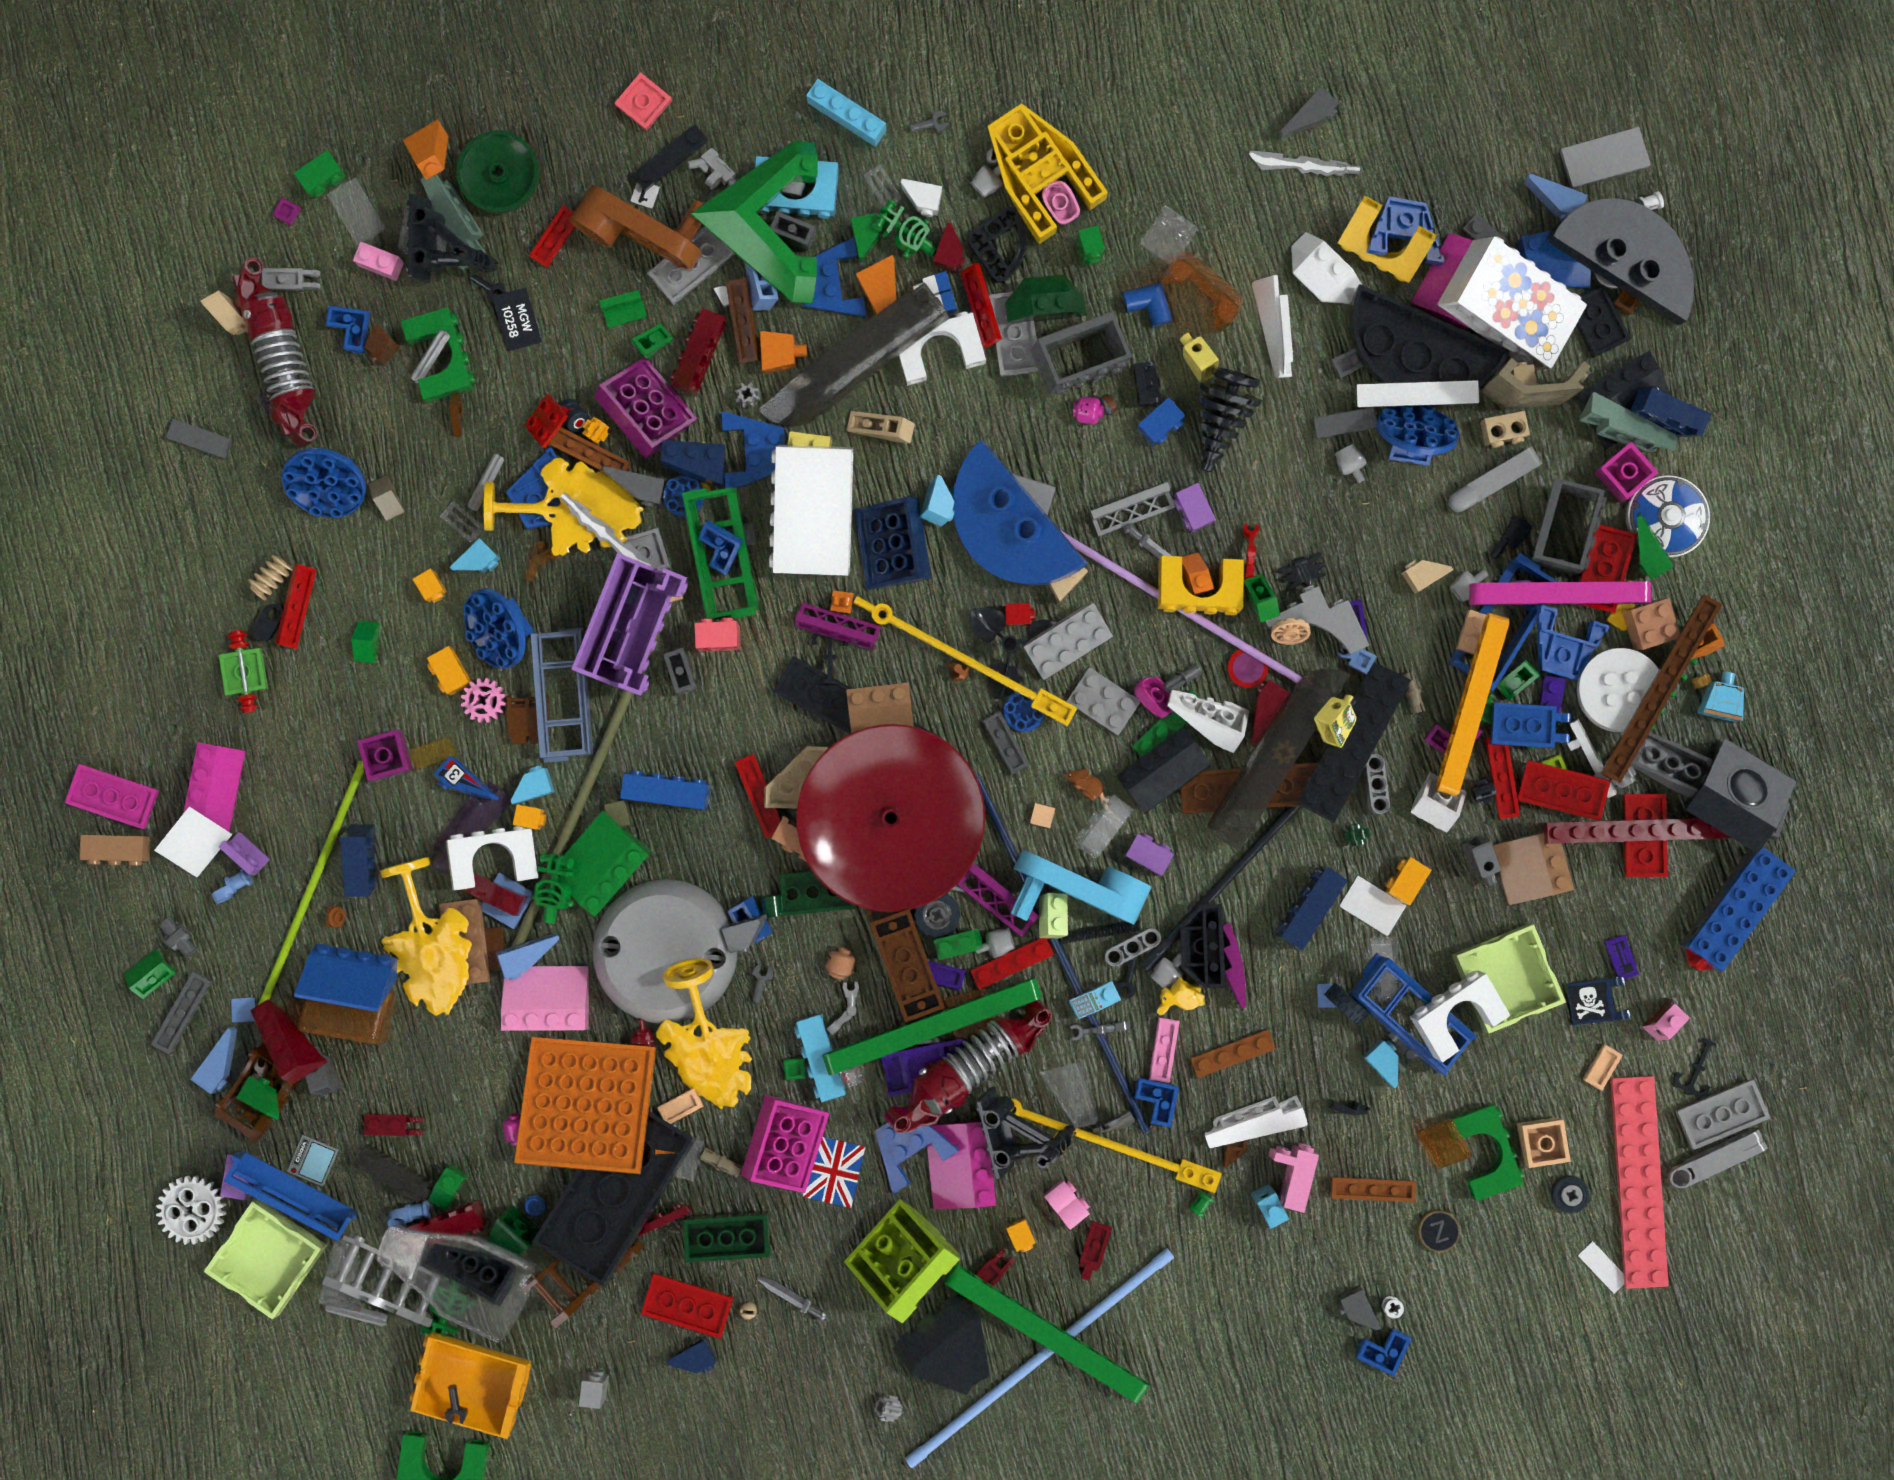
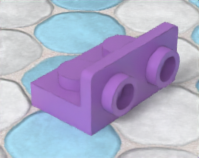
M238 832L231 841H223L219 846L223 852L249 875H257L270 860L241 832Z

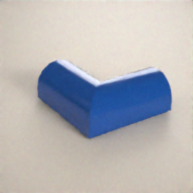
M1162 282L1122 292L1127 313L1147 308L1152 327L1172 322Z
M329 305L325 326L346 329L343 349L348 352L363 354L365 352L371 312Z
M707 520L698 539L715 549L708 566L727 575L743 540Z
M1138 1077L1134 1089V1098L1154 1102L1150 1123L1171 1128L1179 1086Z
M1392 1328L1383 1347L1363 1338L1358 1344L1355 1357L1383 1372L1395 1376L1412 1338Z

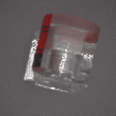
M860 1065L840 1072L845 1088L864 1082Z

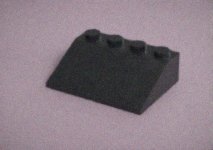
M1648 351L1585 389L1573 399L1583 412L1591 394L1596 392L1616 404L1631 410L1639 388L1655 386L1666 394L1671 395L1661 368L1651 352ZM1590 424L1596 434L1598 426ZM1597 435L1605 449L1618 443L1617 441Z

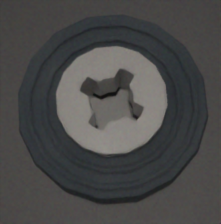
M1563 1176L1556 1180L1552 1186V1202L1562 1212L1578 1213L1589 1202V1189L1585 1182L1576 1176Z

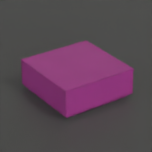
M282 197L272 215L292 226L302 208Z

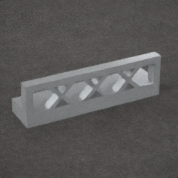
M1168 482L1090 511L1089 515L1098 537L1121 529L1128 523L1134 524L1174 509L1175 506L1169 493L1171 489ZM1165 495L1168 506L1161 508L1154 505L1157 497ZM1144 503L1150 506L1148 513L1141 515L1135 512L1137 505ZM1124 510L1131 513L1129 520L1126 522L1117 520L1118 512ZM1104 517L1111 520L1110 527L1101 531L1097 520Z

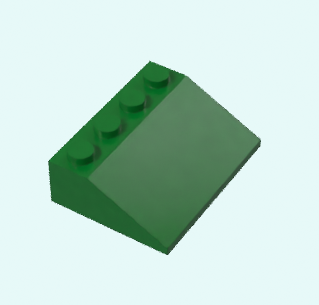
M603 810L564 854L565 858L574 859V865L571 869L565 867V870L574 872L573 876L559 875L558 880L567 883L571 888V896L595 917L649 856L651 850Z

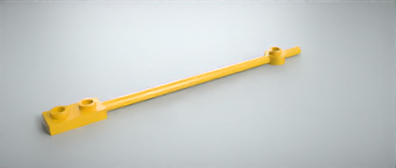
M858 596L854 600V604L872 613V618L877 624H893L1033 700L1032 708L1068 727L1077 707L1042 688L1038 694L893 616L892 609L886 604L875 606ZM882 611L886 612V617L880 618L879 613Z
M1011 1098L1016 1107L1014 1114L1019 1117L1057 1130H1063L1068 1125L1023 1109L1017 1099ZM1075 1127L1076 1137L1177 1172L1176 1180L1213 1193L1216 1192L1222 1175L1221 1172L1185 1159H1181L1179 1165Z

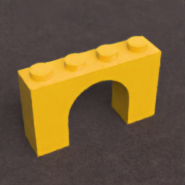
M1364 195L1341 235L1338 244L1341 245L1343 250L1356 253L1361 260L1374 263L1379 270L1394 274L1397 280L1409 283L1437 235L1418 225L1410 241L1403 249L1397 252H1387L1384 256L1367 253L1371 240L1370 227L1380 212L1382 205Z
M1161 556L1159 559L1158 609H1163L1164 612L1184 610L1185 613L1204 611L1205 614L1225 612V615L1231 616L1237 615L1243 609L1244 560L1223 559L1219 564L1218 592L1213 596L1201 598L1189 593L1183 584L1181 556Z

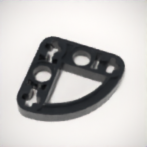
M1014 207L1003 209L971 231L968 236L969 247L991 278L997 283L1006 282L1016 273L1026 252V226L1018 210ZM1007 213H1009L1010 215L1015 214L1014 221L1008 219L1006 222H1004V225L1006 226L1004 228L1001 221H1004L1007 218ZM992 223L997 224L1000 228L995 234L988 231V226ZM1016 226L1019 238L1018 249L1013 261L1007 266L991 242ZM973 236L977 238L982 237L980 242L984 248L980 252H978L980 250L979 244L977 242L972 243ZM987 251L992 252L995 256L990 262L983 259V254ZM997 261L1000 262L997 263V267L999 268V270H1005L1004 277H1001L1000 275L996 276L997 270L993 265H995Z

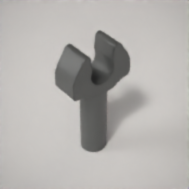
M939 110L933 111L931 119L911 123V132L931 127L937 133L945 131L948 128V123L938 124L937 120L945 118L946 113Z
M761 963L753 969L752 975L756 977L757 982L751 1001L760 1002L765 982L773 979L772 966L768 968L767 975L765 976L760 974Z

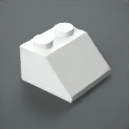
M1430 772L1414 800L1411 813L1434 825L1436 828L1448 832L1460 816L1467 792L1460 789L1458 796H1453L1436 791L1438 776Z

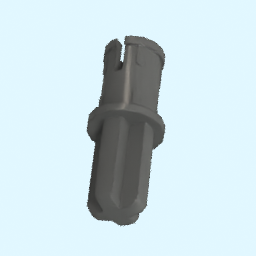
M1193 664L1188 669L1177 672V676L1165 682L1163 687L1167 693H1170L1181 686H1187L1193 679L1201 676L1202 671L1198 665Z

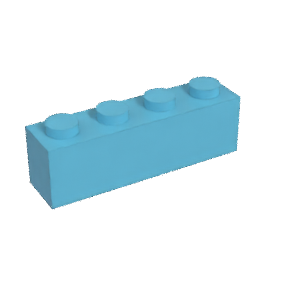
M819 79L816 80L806 95L808 104L874 147L877 146L887 131L884 121Z
M822 1014L797 1021V1026L794 1029L797 1038H801L804 1045L800 1048L803 1058H808L810 1066L807 1067L809 1077L815 1080L816 1086L813 1087L816 1099L820 1098L821 1102H825L846 1095L840 1073L829 1076L822 1058L823 1054L833 1051Z

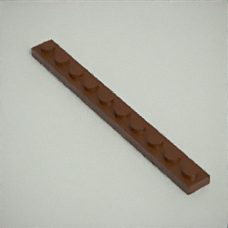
M1705 594L1701 596L1600 774L1617 784L1621 783L1723 604Z

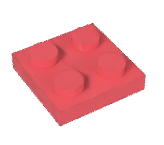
M640 72L614 104L647 131L673 100Z

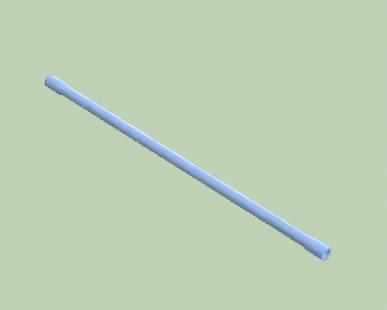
M1165 1248L1149 1264L1065 1331L1075 1337L1175 1257L1168 1248ZM1046 1347L1040 1350L925 1444L919 1446L905 1457L908 1465L914 1468L930 1452L1028 1375L1054 1352Z

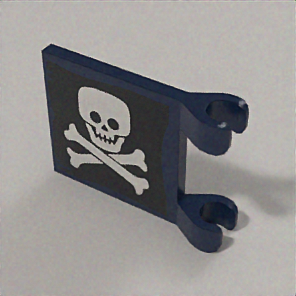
M1624 977L1567 984L1573 1025L1629 1019L1631 1016L1628 1009L1614 1011L1610 988L1624 986Z

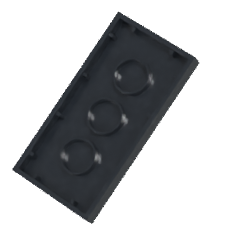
M648 1111L641 1174L577 1169L532 1243L602 1287H606L696 1139ZM655 1150H662L675 1153L655 1154Z

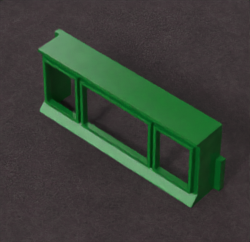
M730 487L709 492L707 488L683 492L682 496L706 619L731 615V618L734 619L755 615V610H759L736 488ZM727 495L731 519L714 522V524L721 528L733 525L734 535L743 540L738 550L742 576L711 582L704 542L698 539L704 524L700 525L696 501ZM744 582L748 607L717 612L713 588Z

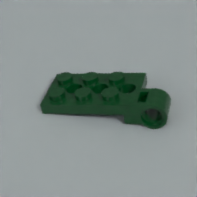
M813 871L780 874L781 895L761 897L762 914L766 913L767 918L856 909V905L841 899L837 895H829L828 888L822 884ZM810 886L818 888L819 894L816 898H810L807 895V889ZM794 888L797 890L798 897L795 900L787 898L786 892L788 889Z

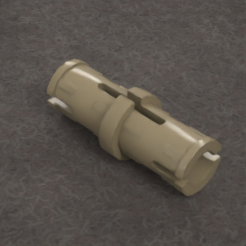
M1414 672L1402 674L1411 679L1405 696L1409 699L1413 714L1426 711L1420 695L1421 689H1418Z
M705 1148L700 1157L701 1161L712 1165L717 1171L726 1172L736 1179L743 1167L727 1159V1156L716 1154L708 1148Z

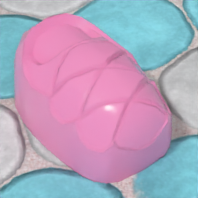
M1054 181L1043 189L1042 198L1044 204L1059 224H1068L1078 217L1080 213L1079 205L1072 190L1065 182Z

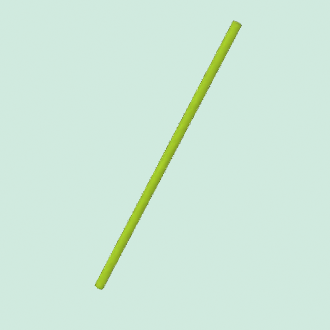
M359 760L259 1004L270 999L365 770L362 760Z

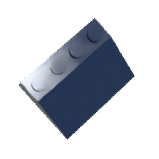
M903 497L854 509L866 590L911 584L931 579L923 521L920 518L919 498Z

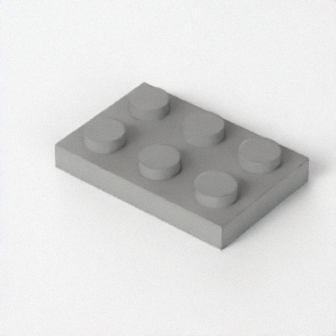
M1090 667L1067 700V703L1077 707L1079 711L1119 736L1141 702Z

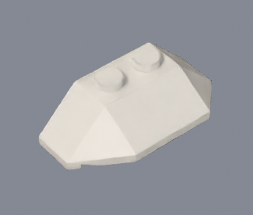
M1305 232L1291 246L1293 275L1321 302L1350 304L1357 286L1361 284L1354 270L1325 241Z

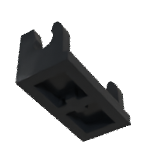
M1154 361L1135 363L1133 365V374L1139 408L1161 405Z

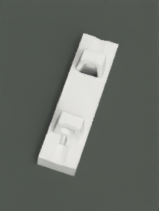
M1579 718L1572 721L1570 726L1576 738L1567 743L1570 750L1572 751L1581 746L1596 774L1594 776L1610 780L1600 774L1604 766ZM1610 783L1608 798L1617 793L1612 783Z

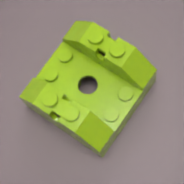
M899 1199L848 1256L844 1263L883 1310L896 1320L904 1323L917 1308L919 1300L943 1274L946 1275L960 1260V1254L950 1243L945 1241L946 1238L917 1210ZM907 1256H910L912 1258V1262H910L909 1260L902 1261V1259Z

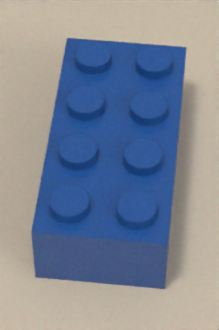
M630 770L629 774L623 775L620 799L708 810L711 786L707 785L706 781L700 779H692L691 782H685L686 778L671 776V780L665 779V775L650 773V777H646L643 772Z

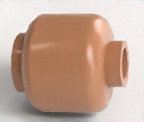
M839 947L838 950H833L829 953L825 966L829 976L844 979L851 975L855 958L850 954V950Z

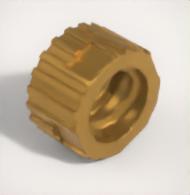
M1709 673L1691 679L1694 689H1698L1712 683Z

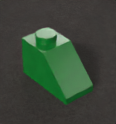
M875 213L851 218L860 263L865 261L880 239L879 232L881 231H876L872 227L873 223L876 222Z
M249 1076L236 1098L278 1120L280 1115L276 1089L270 1087V1081L261 1076L258 1079Z
M452 1164L446 1167L435 1184L428 1201L446 1212L469 1175Z

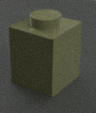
M618 797L610 799V804L604 805L606 813L623 827L633 825L627 800H621Z

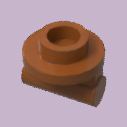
M954 661L948 662V668L954 671L951 677L953 681H962L968 676V665L964 664L961 666Z
M327 906L325 927L338 928L342 926L345 921L344 910L341 907Z

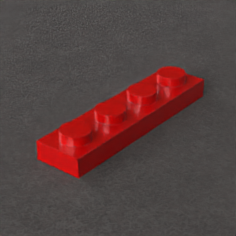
M974 263L961 271L960 274L982 347L988 348L1002 340L980 264Z
M294 564L275 644L297 649L317 569Z
M1491 737L1485 738L1491 780L1497 793L1494 798L1498 820L1519 817L1520 811L1509 745L1490 744Z
M755 754L735 761V764L767 839L774 835L781 822V818L776 808H764V787L767 784Z
M1039 938L970 971L980 990L1053 956L1054 953L1047 938Z

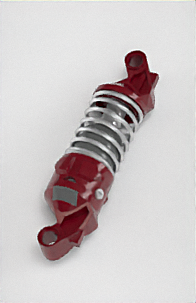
M250 257L240 267L238 275H233L232 277L235 286L233 304L240 309L246 327V334L251 344L257 347L254 352L260 357L257 363L265 365L260 372L271 374L266 376L263 381L265 383H275L266 390L270 393H275L269 400L272 407L270 412L271 418L280 425L283 436L288 435L299 447H307L317 438V430L313 425L307 423L303 417L315 399L316 392L311 387L312 382L307 380L309 373L304 370L306 363L301 361L303 354L298 351L300 345L295 342L297 335H295L292 314L288 309L286 300L283 296L272 292L259 283L263 264L258 258ZM248 267L254 269L255 272H251ZM298 364L302 365L300 369H296ZM299 373L305 374L302 379H295V376ZM301 383H308V385L298 386ZM302 432L306 433L309 439L304 438Z
M1036 1000L1027 1004L1023 1019H1007L995 1016L990 1023H987V1028L993 1036L992 1038L983 1029H979V1034L985 1042L984 1044L975 1035H971L973 1043L969 1044L963 1041L964 1048L955 1047V1053H947V1057L929 1062L919 1071V1075L913 1078L908 1106L889 1108L884 1115L885 1121L897 1133L908 1131L911 1133L919 1126L936 1124L940 1116L950 1113L952 1107L957 1108L965 1102V1098L971 1093L972 1087H979L981 1080L987 1081L988 1074L995 1075L996 1068L1003 1069L1004 1062L1011 1063L1012 1056L1018 1057L1023 1053L1030 1052L1036 1037L1044 1031L1043 1029L1050 1022L1052 1017L1051 1011ZM1005 1050L1008 1055V1059L1003 1057L1000 1054V1052ZM995 1056H997L998 1059H999L1000 1065H998L996 1062H994V1061L992 1060V1058H994Z

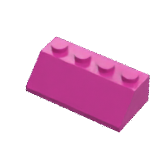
M198 742L184 812L188 807H191L230 832L246 751Z

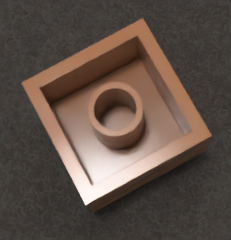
M1670 598L1659 599L1622 611L1633 650H1644L1675 640L1680 634Z

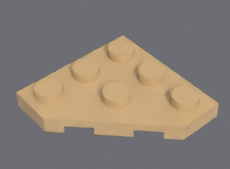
M805 747L764 787V808L797 809L804 780L814 763L828 747Z

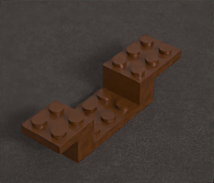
M866 909L871 929L905 1022L909 1023L945 1010L944 1002L927 960L911 911L907 909L904 911L884 912Z

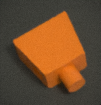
M760 331L763 374L795 368V357H807V344L795 345L793 335Z

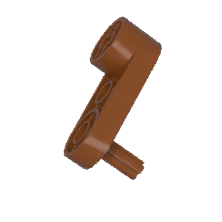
M590 185L569 219V222L579 231L605 247L611 248L620 233L687 271L693 269L702 254L701 250L691 242L702 225L698 219L696 220L690 215L703 205L700 201L694 200L678 228L674 231L602 188Z

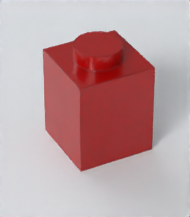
M1030 603L1005 604V626H1030L1031 621H1035L1034 608H1030Z

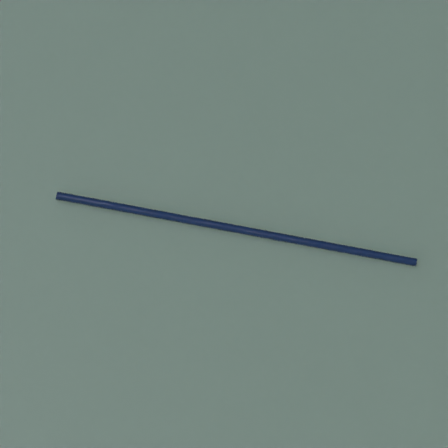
M978 774L976 778L983 794L986 809L1015 866L1019 856ZM1017 871L1022 884H1024L1027 875ZM1039 898L1034 905L1037 915H1039ZM1049 938L1076 996L1083 994L1084 991L1059 939ZM1094 1013L1086 1016L1092 1028L1099 1025ZM1095 1033L1142 1133L1150 1131L1105 1035H1097Z

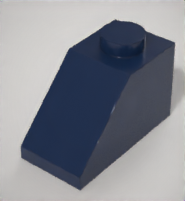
M704 1337L673 1354L666 1362L670 1366L697 1374L701 1371L707 1373L715 1367L714 1364H716L717 1357L707 1338Z

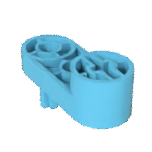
M1022 850L1014 869L1027 875V878L1010 913L1027 921L1044 884L1114 917L1135 925L1151 890V886L1106 866L1097 884L1035 854Z

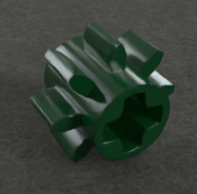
M1363 823L1348 825V831L1344 832L1346 842L1351 841L1352 846L1366 844V838L1371 837L1369 827L1364 828Z

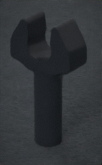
M475 273L470 278L472 282L488 292L487 298L492 303V297L495 296L496 291L507 293L506 288L500 282L491 285Z
M1129 960L1124 980L1117 982L1115 986L1119 996L1122 988L1127 986L1129 988L1128 999L1134 996L1137 990L1132 984L1137 965L1135 960Z
M453 1384L448 1386L451 1407L446 1410L445 1418L452 1424L455 1419L454 1414H457L460 1417V1423L463 1424L468 1414V1409L459 1405L457 1385Z

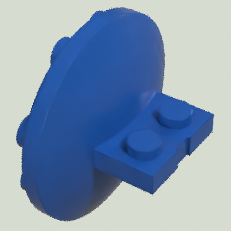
M1431 405L1389 406L1379 413L1376 422L1379 434L1391 443L1388 454L1389 460L1407 461L1429 466L1432 455L1451 451L1457 445L1459 439V430L1455 425V420L1434 410V407Z
M307 448L300 450L288 458L282 470L281 479L286 495L299 507L316 517L340 518L357 510L365 497V479L359 468L353 463V459L329 449Z
M483 588L470 594L463 605L465 637L476 650L478 658L499 669H507L518 664L525 652V638L530 637L535 632L528 620L523 616L514 598L507 600L502 594L489 588Z

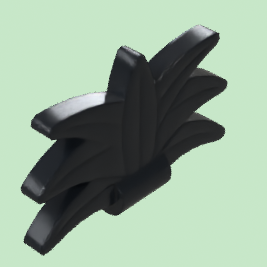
M1321 552L1307 559L1302 556L1292 560L1293 564L1289 567L1277 569L1281 573H1291L1281 579L1284 582H1293L1288 590L1298 587L1303 582L1309 587L1311 585L1310 579H1318L1327 575L1326 573H1318L1325 565V562L1314 564L1320 558Z

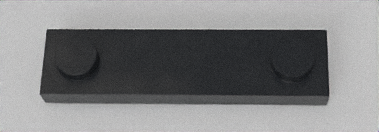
M694 124L635 171L632 177L646 192L705 145L708 139Z

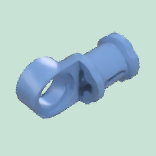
M241 869L234 876L225 877L226 886L218 889L211 895L216 904L227 901L241 887L252 885V878Z
M428 1200L414 1205L409 1203L405 1205V1208L391 1210L388 1213L387 1225L392 1229H401L407 1223L413 1222L414 1219H429L431 1217V1210Z

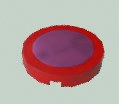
M1239 649L1231 655L1227 663L1229 678L1235 685L1241 688H1253L1265 680L1269 666Z

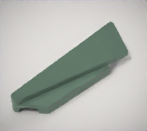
M437 174L427 180L423 176L421 182L434 211L444 216L445 226L468 246L485 252L477 241L483 236V233L453 184L448 180L442 182ZM459 266V267H460L461 270H463V269L468 268L469 266Z
M1596 392L1591 394L1580 416L1579 421L1598 426L1597 435L1625 445L1632 442L1638 449L1648 453L1656 452L1659 447L1671 451L1676 450L1677 437L1674 433Z

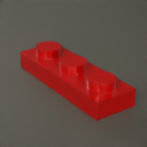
M564 205L561 207L530 253L529 257L545 268L549 267L575 228L569 222L570 217L574 213Z

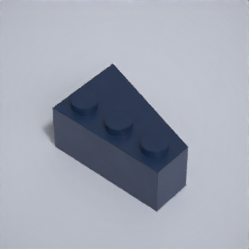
M1655 386L1639 388L1630 410L1674 433L1676 437L1703 436L1712 413L1662 392L1661 389Z
M663 440L661 454L663 467L695 478L702 483L715 486L717 489H723L726 456L725 444Z
M350 824L340 837L344 897H370L377 887V879L374 877L376 865L375 824Z

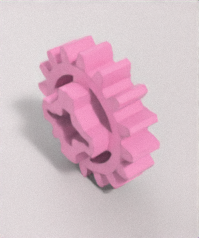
M480 678L477 679V684L469 682L471 688H464L467 694L461 695V698L465 699L461 706L467 707L464 713H471V720H475L478 717L479 723H482L484 718L488 723L491 722V717L497 720V713H504L501 706H507L505 702H502V699L506 698L507 695L500 693L504 688L501 686L496 688L498 682L493 681L490 684V679L488 678L485 679L484 683ZM481 687H489L492 690L483 692ZM474 694V700L471 703V697ZM482 696L487 698L486 705L480 704ZM497 698V704L494 707V700ZM484 709L487 714H479L476 711Z

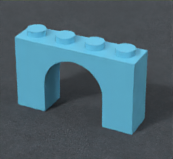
M756 156L755 168L770 157ZM818 161V176L815 187L805 198L793 200L784 197L780 193L759 213L768 214L769 211H778L785 215L796 213L801 217L818 215L819 218L823 219L835 216L839 173L838 162Z

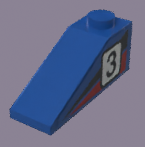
M449 756L434 773L439 779L438 784L446 790L450 788L456 792L495 801L499 799L465 765L452 756Z

